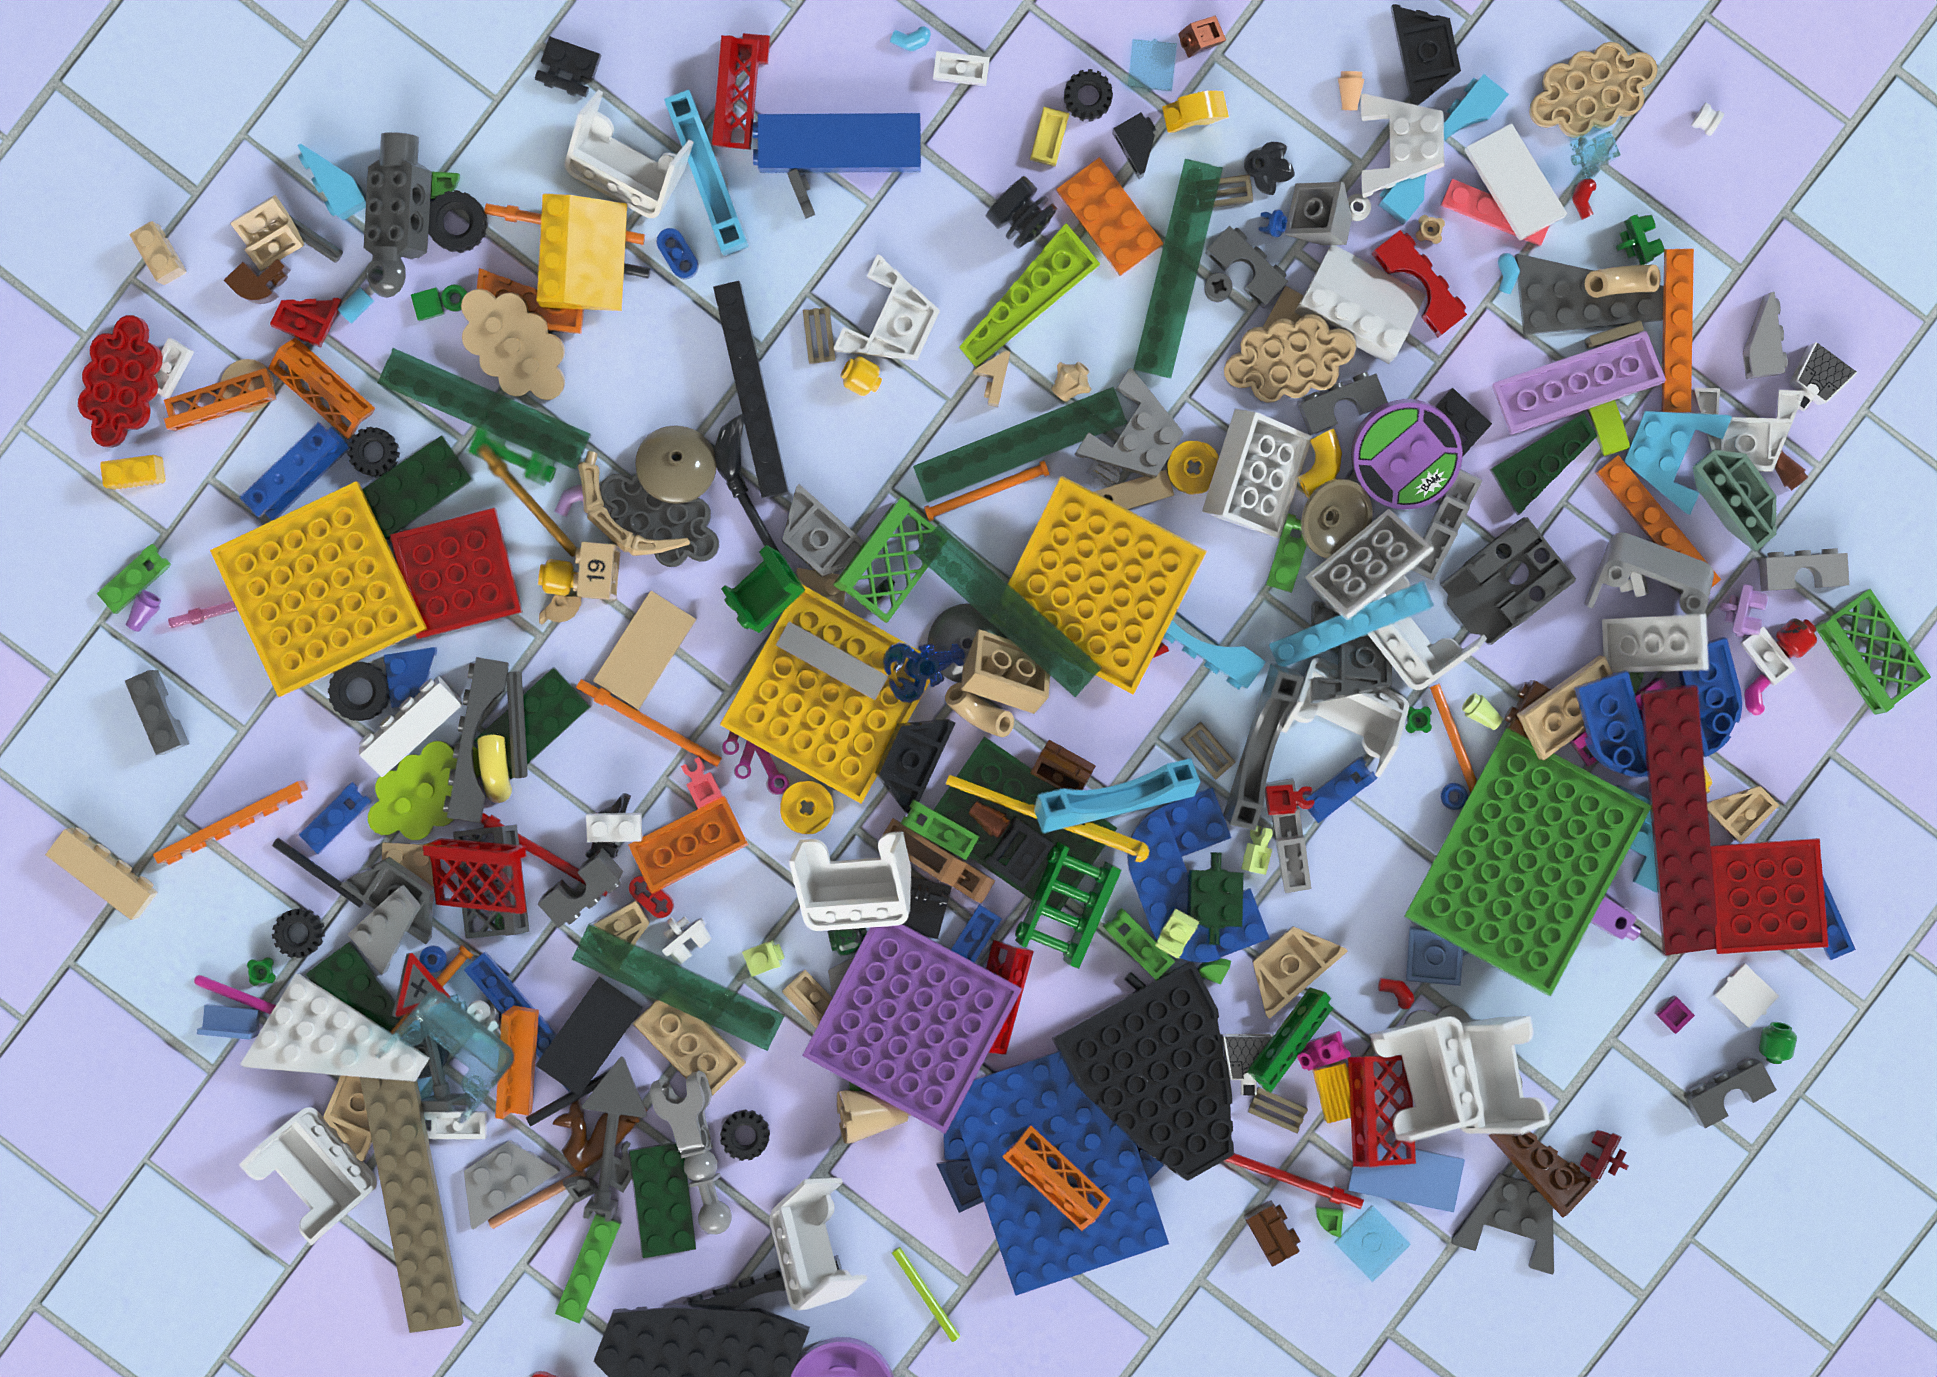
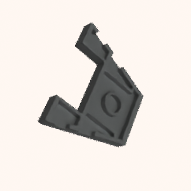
M1314 601L1311 604V626L1340 615L1324 607V603ZM1368 634L1338 645V679L1313 677L1311 679L1312 704L1386 689L1392 685V665Z
M1498 1173L1480 1198L1479 1204L1471 1215H1468L1459 1232L1453 1236L1451 1243L1476 1251L1484 1225L1536 1240L1528 1266L1531 1269L1554 1275L1553 1207L1530 1182Z

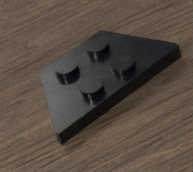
M1393 4L1390 8L1410 102L1413 105L1419 106L1461 72L1451 21L1448 17L1433 16L1425 11H1414L1400 7L1401 5Z
M950 719L898 723L874 773L906 814L911 810L910 804L913 799L918 802L920 801L956 722Z

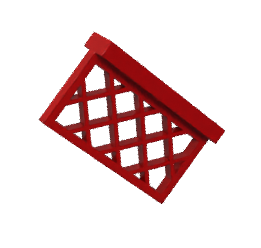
M439 838L423 845L424 856H430L436 905L518 914L526 912L521 859L526 857L525 846ZM440 859L444 860L451 868L447 874L441 868ZM462 862H466L472 869L468 876L460 868ZM483 864H487L493 871L490 878L481 869ZM505 866H512L513 878L511 880L502 871ZM454 872L463 882L459 888L451 880ZM475 875L484 883L480 890L472 881ZM496 877L506 886L502 892L493 883ZM445 884L453 892L451 898L444 897L443 887ZM466 886L475 895L472 901L463 893ZM487 889L496 897L493 903L484 895ZM509 891L515 896L516 905H512L505 897Z
M1402 1055L1392 1057H1348L1353 1167L1416 1164L1415 1141L1395 1140L1390 1146L1384 1139L1390 1129L1395 1134L1393 1128L1395 1114L1400 1110L1413 1107V1098ZM1397 1061H1402V1073L1398 1077L1392 1068ZM1373 1062H1377L1383 1069L1377 1078L1374 1076ZM1387 1075L1395 1082L1389 1091L1381 1084ZM1399 1088L1402 1090L1404 1097L1401 1104L1393 1097ZM1377 1089L1384 1096L1379 1105L1375 1103V1091ZM1389 1102L1396 1109L1390 1119L1383 1112V1109ZM1378 1116L1385 1123V1126L1380 1131V1133L1377 1131L1376 1128V1119L1378 1118ZM1401 1143L1406 1146V1159H1402L1396 1153ZM1379 1144L1387 1151L1381 1160H1378L1377 1147Z

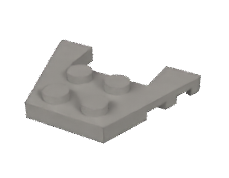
M1129 368L1115 390L1138 405L1134 414L1112 448L1088 433L1074 455L1080 458L1085 457L1096 460L1097 463L1117 466L1122 468V470L1146 477L1156 478L1184 432L1136 372Z

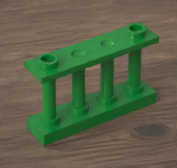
M477 427L467 450L468 453L483 459L478 453V449L482 445H487L496 457H501L507 462L526 469L523 477L544 487L547 482L551 483L557 469L554 467L555 462L535 451L531 459L507 449V446H504L506 440Z
M1057 842L1056 847H1052L1048 854L1047 861L1049 863L1024 921H1021L1016 928L1015 941L1022 947L1027 948L1029 941L1033 940L1063 952V960L1068 965L1079 969L1122 869L1106 861L1103 867L1097 868L1067 855L1069 847ZM1062 865L1095 878L1096 883L1093 890L1087 893L1056 880ZM1051 890L1083 902L1086 907L1082 916L1077 918L1045 905ZM1040 915L1073 927L1075 932L1071 941L1064 942L1035 930Z

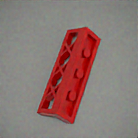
M721 35L712 145L751 150L760 40ZM739 45L752 46V55L745 63L739 58ZM745 71L750 77L749 84L741 90L736 84V79L741 72ZM743 98L747 104V111L739 118L734 112V104ZM738 125L745 131L744 143L731 142L732 131Z
M993 940L986 969L1022 988L989 1053L1006 1055L1034 951ZM1002 948L1008 950L1005 962L1000 965L998 957Z

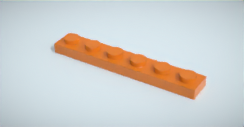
M1664 249L1662 371L1666 381L1662 383L1661 412H1691L1694 249Z
M1619 455L1615 456L1596 472L1597 476L1653 543L1707 563ZM1715 571L1712 587L1721 580Z
M304 780L297 781L154 853L153 856L157 864L167 862L168 865L174 864L183 859V853L189 850L195 853L207 847L206 841L214 837L216 841H219L231 835L230 829L238 825L240 829H243L255 823L254 817L262 813L264 817L279 811L278 805L286 801L290 805L303 798L302 793L309 789Z

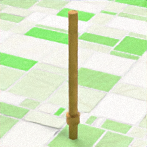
M482 445L478 449V453L489 464L488 469L505 482L571 557L576 556L577 547L511 474L504 460L501 457H496L487 445Z

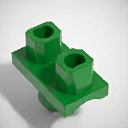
M1638 214L1624 221L1627 231L1619 233L1622 243L1615 246L1617 252L1625 249L1628 259L1637 256L1640 265L1652 262L1655 257L1664 252V246L1660 238L1648 242L1645 236L1646 232L1656 228L1652 215L1638 217Z

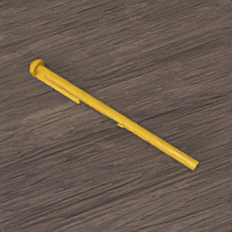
M950 774L948 776L946 785L1037 819L1034 811L1035 805L1026 804ZM1090 822L1085 823V826L1078 824L1063 828L1137 856L1135 862H1143L1149 856V848L1144 842Z

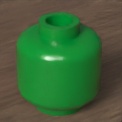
M1772 1022L1769 1026L1762 1029L1758 1046L1759 1052L1766 1057V1061L1772 1064H1782L1783 1061L1793 1058L1797 1035L1790 1025Z

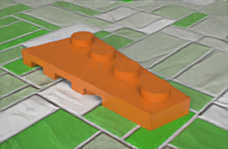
M479 268L477 289L488 290L496 298L504 293H517L527 302L529 312L538 313L544 317L547 322L548 331L582 334L584 309L540 307L537 302V289Z

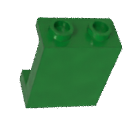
M768 545L759 551L764 561L735 588H730L726 585L721 588L726 596L724 599L725 603L738 615L736 617L738 623L744 629L748 630L750 628L758 633L766 628L806 591L783 555Z

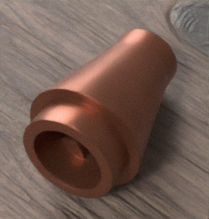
M1781 451L1775 465V470L1784 487L1788 486L1792 491L1809 477L1805 473L1806 469Z
M978 801L969 811V815L990 836L994 835L999 838L1010 823V820L1006 818V814L985 806Z

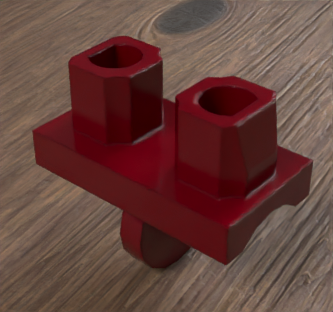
M1600 1130L1596 1131L1591 1143L1604 1149L1600 1158L1586 1152L1580 1162V1165L1591 1173V1177L1600 1180L1609 1162L1612 1165L1608 1173L1613 1176L1616 1175L1619 1167L1625 1170L1628 1169L1629 1165L1623 1162L1627 1154L1626 1151L1619 1149L1616 1157H1613L1622 1136L1616 1133L1609 1134Z

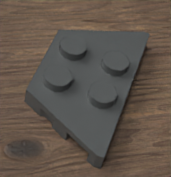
M391 857L347 878L341 884L342 888L373 909H376L394 891L404 885L421 905L407 932L424 944L431 940L434 887Z

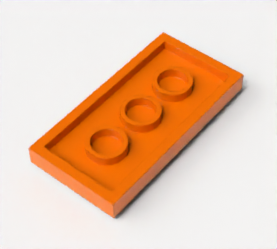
M1100 157L1056 189L1062 200L1120 277L1163 246L1162 240Z
M725 796L644 836L642 841H634L628 844L652 894L749 845Z

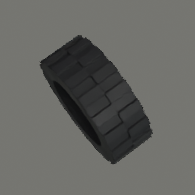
M454 190V192L447 191L444 192L445 194H439L430 203L428 234L435 243L450 252L464 253L466 250H472L473 247L481 243L482 238L486 235V228H488L487 214L484 213L483 206L466 192L461 193L458 190ZM452 209H462L470 218L468 229L460 235L450 234L444 227V217Z
M355 662L334 672V676L330 678L328 688L329 702L332 703L333 709L340 713V716L349 720L364 721L373 719L382 713L381 711L387 707V702L390 699L387 675H384L383 670L372 663ZM355 678H364L372 686V697L365 704H354L347 697V686Z

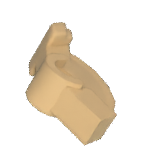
M555 595L552 598V602L539 613V623L543 625L548 619L559 623L570 620L576 615L579 606H581V597Z

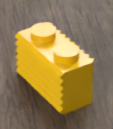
M147 455L100 462L102 483L108 489L116 490L127 489V487L148 486L149 484H164L166 481L163 458L160 456Z
M1342 1060L1313 1069L1312 1072L1325 1121L1332 1123L1351 1118L1349 1069L1346 1063Z

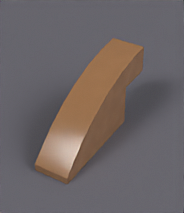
M892 818L883 835L892 832H903L910 862L939 881L953 886L974 901L982 904L996 880Z

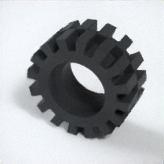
M1088 69L1085 72L1080 70L1078 74L1075 75L1074 73L1066 84L1064 91L1066 109L1072 113L1074 118L1076 116L1079 117L1080 121L1087 119L1091 122L1095 118L1100 119L1104 113L1108 112L1113 98L1111 83L1109 84L1108 78L1106 76L1103 77L1101 75L1102 72L1098 70L1097 73L1092 72L1093 69ZM1093 86L1097 89L1099 99L1096 103L1084 105L1080 102L1078 92L1082 87Z
M366 427L367 429L358 430L359 433L357 435L353 434L351 437L353 439L352 442H348L350 449L347 451V456L351 459L349 462L355 467L354 469L362 474L376 477L383 476L384 473L392 469L393 465H397L396 459L400 456V453L397 451L399 445L389 432L377 427ZM373 441L380 443L383 447V456L377 462H369L364 457L365 446Z
M305 908L286 911L276 919L277 923L272 928V930H275L274 934H272V939L276 940L274 945L276 948L279 947L281 949L280 953L288 954L287 957L301 958L318 950V946L323 943L322 937L325 936V932L322 931L324 924L320 923L318 915L313 914L314 911L305 910ZM302 923L307 927L308 937L306 941L295 943L290 939L289 929L292 924Z
M747 1109L740 1112L736 1111L733 1115L729 1116L720 1132L721 1145L724 1146V1151L730 1153V1157L733 1159L735 1157L739 1158V1161H744V1159L750 1161L755 1157H759L766 1149L770 1136L769 1125L767 1121H764V1117L761 1114H756V1111L751 1110L750 1112ZM748 1125L754 1129L756 1138L752 1144L741 1145L737 1142L735 1131L739 1126Z

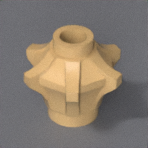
M1079 361L1075 365L1058 363L1057 378L1051 389L1060 399L1068 402L1076 395L1089 393L1092 390L1087 376L1090 371L1084 364Z

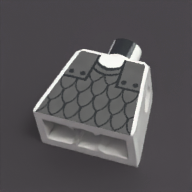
M1814 342L1808 345L1789 382L1796 390L1804 391V396L1798 409L1805 411L1812 401L1819 406L1826 404L1858 372L1819 343Z
M1222 1034L1230 1080H1240V1095H1257V1082L1247 1071L1274 1034Z

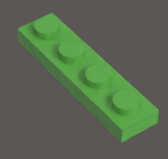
M595 1214L555 1311L556 1315L580 1324L622 1222L615 1219L606 1222L605 1215Z

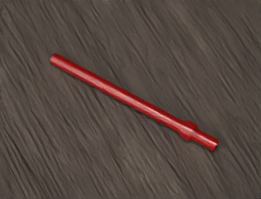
M483 813L481 824L484 825L483 828L505 826L494 815L488 816ZM518 833L519 845L525 846L526 851L586 885L583 878L577 873L579 870L577 867ZM605 891L602 895L606 897L608 892Z
M1236 1153L1224 1160L1329 1198L1330 1202L1338 1205L1343 1203L1361 1209L1364 1199L1345 1193L1342 1188L1336 1186L1331 1188Z

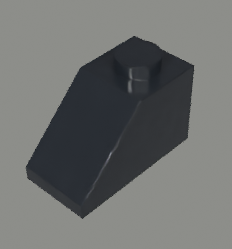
M1142 112L1114 127L1112 131L1115 140L1139 180L1144 177L1155 137L1153 132L1156 131L1152 120L1149 117L1145 118Z

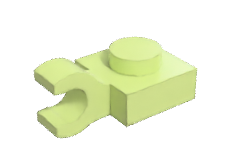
M1257 826L1256 831L1250 830L1253 844L1247 843L1241 869L1266 875L1272 849L1267 848L1272 837V829L1264 827L1262 829L1261 826Z

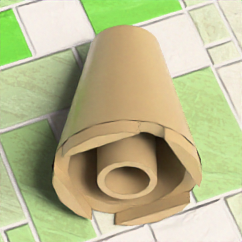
M853 1090L837 1092V1114L840 1113L841 1119L839 1128L845 1144L855 1143L908 1122V1116H911L869 1092Z

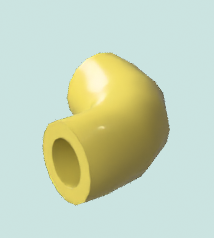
M500 735L480 737L478 739V755L485 794L494 803L505 802L512 794L507 768L505 738Z

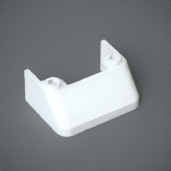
M598 90L578 113L565 159V168L572 177L620 203H626L628 208L647 218H656L664 209L680 180L694 142L688 140L677 155L673 153L663 154L657 163L612 138L614 126L611 120L598 112L603 92Z
M1405 574L1370 602L1410 586V582L1405 577ZM1411 617L1368 633L1369 637L1405 683L1414 690H1422L1478 651L1487 639L1485 635H1482L1463 650L1451 638H1442L1432 645Z
M1322 658L1313 659L1305 672L1297 702L1282 727V732L1287 733L1294 720L1300 723H1309L1313 721L1315 715H1318L1362 736V746L1366 753L1379 759L1375 776L1381 777L1399 747L1409 710L1408 701L1400 694L1386 688L1312 704L1311 679L1313 677L1338 679V665Z
M842 1178L804 1179L770 1213V1227L789 1304L793 1310H807L848 1297L868 1280L867 1274L851 1275L846 1269L837 1271L825 1223L830 1220L835 1210L830 1194L843 1183Z

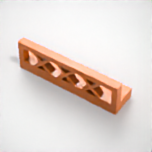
M296 337L278 348L268 367L271 372L347 439L353 436L360 423L370 417L375 410L374 406ZM281 360L288 366L290 373H287L279 366ZM300 379L308 383L310 391H307L302 386ZM320 397L328 401L330 408H326L322 404ZM340 415L345 416L351 422L349 427L342 422Z
M263 368L183 393L170 399H164L169 416L164 418L166 428L178 431L277 400L268 369ZM262 376L265 387L254 391L249 390L248 387L252 380ZM246 381L245 384H244V386H241V385L238 384V383H241V382ZM234 385L242 389L238 396L228 399L223 398V394L228 386ZM220 389L218 394L213 392ZM209 393L216 397L212 404L203 407L197 405L203 394ZM194 398L193 402L187 399ZM181 401L191 405L187 412L177 415L173 407L174 403Z
M512 1006L502 1014L495 1118L504 1119L510 1113L527 1116L532 1113L539 1009Z
M1031 1125L1002 1156L1081 1230H1084L1093 1223L1111 1200ZM1028 1137L1037 1143L1038 1151H1032L1024 1143ZM1046 1157H1052L1057 1162L1058 1169H1052L1047 1164ZM1066 1176L1074 1177L1077 1180L1078 1188H1072L1068 1184ZM1086 1194H1092L1100 1202L1096 1209L1088 1203Z

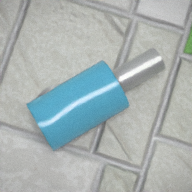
M370 285L366 289L359 287L348 299L341 303L337 310L352 324L374 302L372 295L375 292L371 289Z

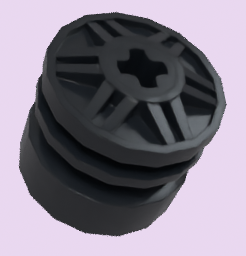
M1026 176L1021 177L1011 185L985 215L997 229L1004 227L1008 223L1011 225L1006 233L1008 240L1017 233L1020 234L1013 243L1017 249L1038 237L1049 225L1052 216L1058 209L1052 203L1042 210L1048 201L1046 196L1039 198L1035 202L1032 200L1037 187Z

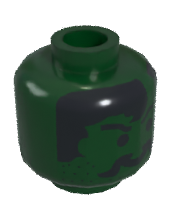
M866 928L827 930L832 952L837 951L840 956L857 953L867 934Z

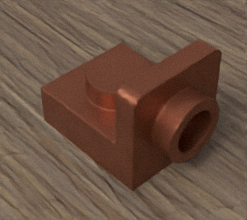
M1216 16L1192 22L1178 33L1180 44L1188 58L1196 55L1201 50L1221 45L1226 41Z

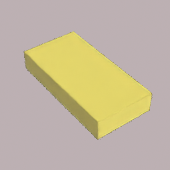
M1043 107L1030 156L1031 161L1056 167L1070 113Z

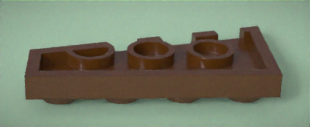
M1530 1131L1523 1134L1488 1135L1562 1218L1567 1216L1599 1182L1595 1178L1588 1177L1582 1173L1580 1167L1572 1161L1567 1162L1557 1154L1558 1151L1550 1145L1547 1147L1537 1140V1136Z

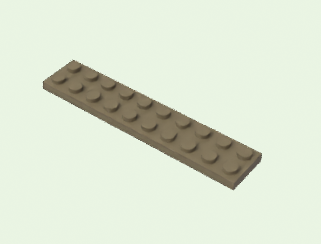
M360 1077L409 1333L461 1326L464 1320L417 1080L404 1081Z

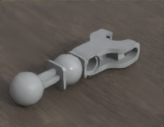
M702 1071L692 1072L686 1080V1098L676 1095L669 1081L663 1079L656 1080L650 1087L654 1111L660 1118L668 1121L672 1127L681 1158H686L684 1161V1172L692 1180L688 1184L689 1188L696 1186L699 1188L703 1206L698 1214V1223L702 1230L708 1234H721L729 1228L732 1221V1212L728 1205L718 1200L714 1181L720 1178L721 1175L716 1173L718 1169L717 1159L709 1151L713 1146L711 1144L705 1110L710 1104L712 1093L707 1077Z

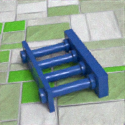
M318 422L239 498L257 517L260 518L265 513L273 521L280 517L349 451L350 447H348V443L334 428L330 427L327 430Z

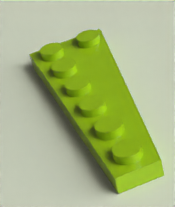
M1067 223L1063 225L1044 247L1043 251L1032 261L1006 294L959 346V349L975 368L983 364L1100 266L1099 261Z

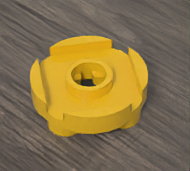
M1186 441L1181 443L1172 451L1167 462L1170 482L1177 490L1188 495L1202 494L1208 491L1219 459L1218 453L1212 446L1204 442ZM1189 461L1193 463L1198 461L1201 464L1198 468L1199 474L1196 475L1194 472L1189 474L1187 472L1189 468L1187 463Z
M800 781L793 784L784 792L780 803V814L783 822L789 829L801 834H815L823 830L831 821L834 813L833 798L830 792L823 785L814 781ZM803 800L807 803L813 802V813L811 815L807 812L801 813L800 809L803 807L801 802Z

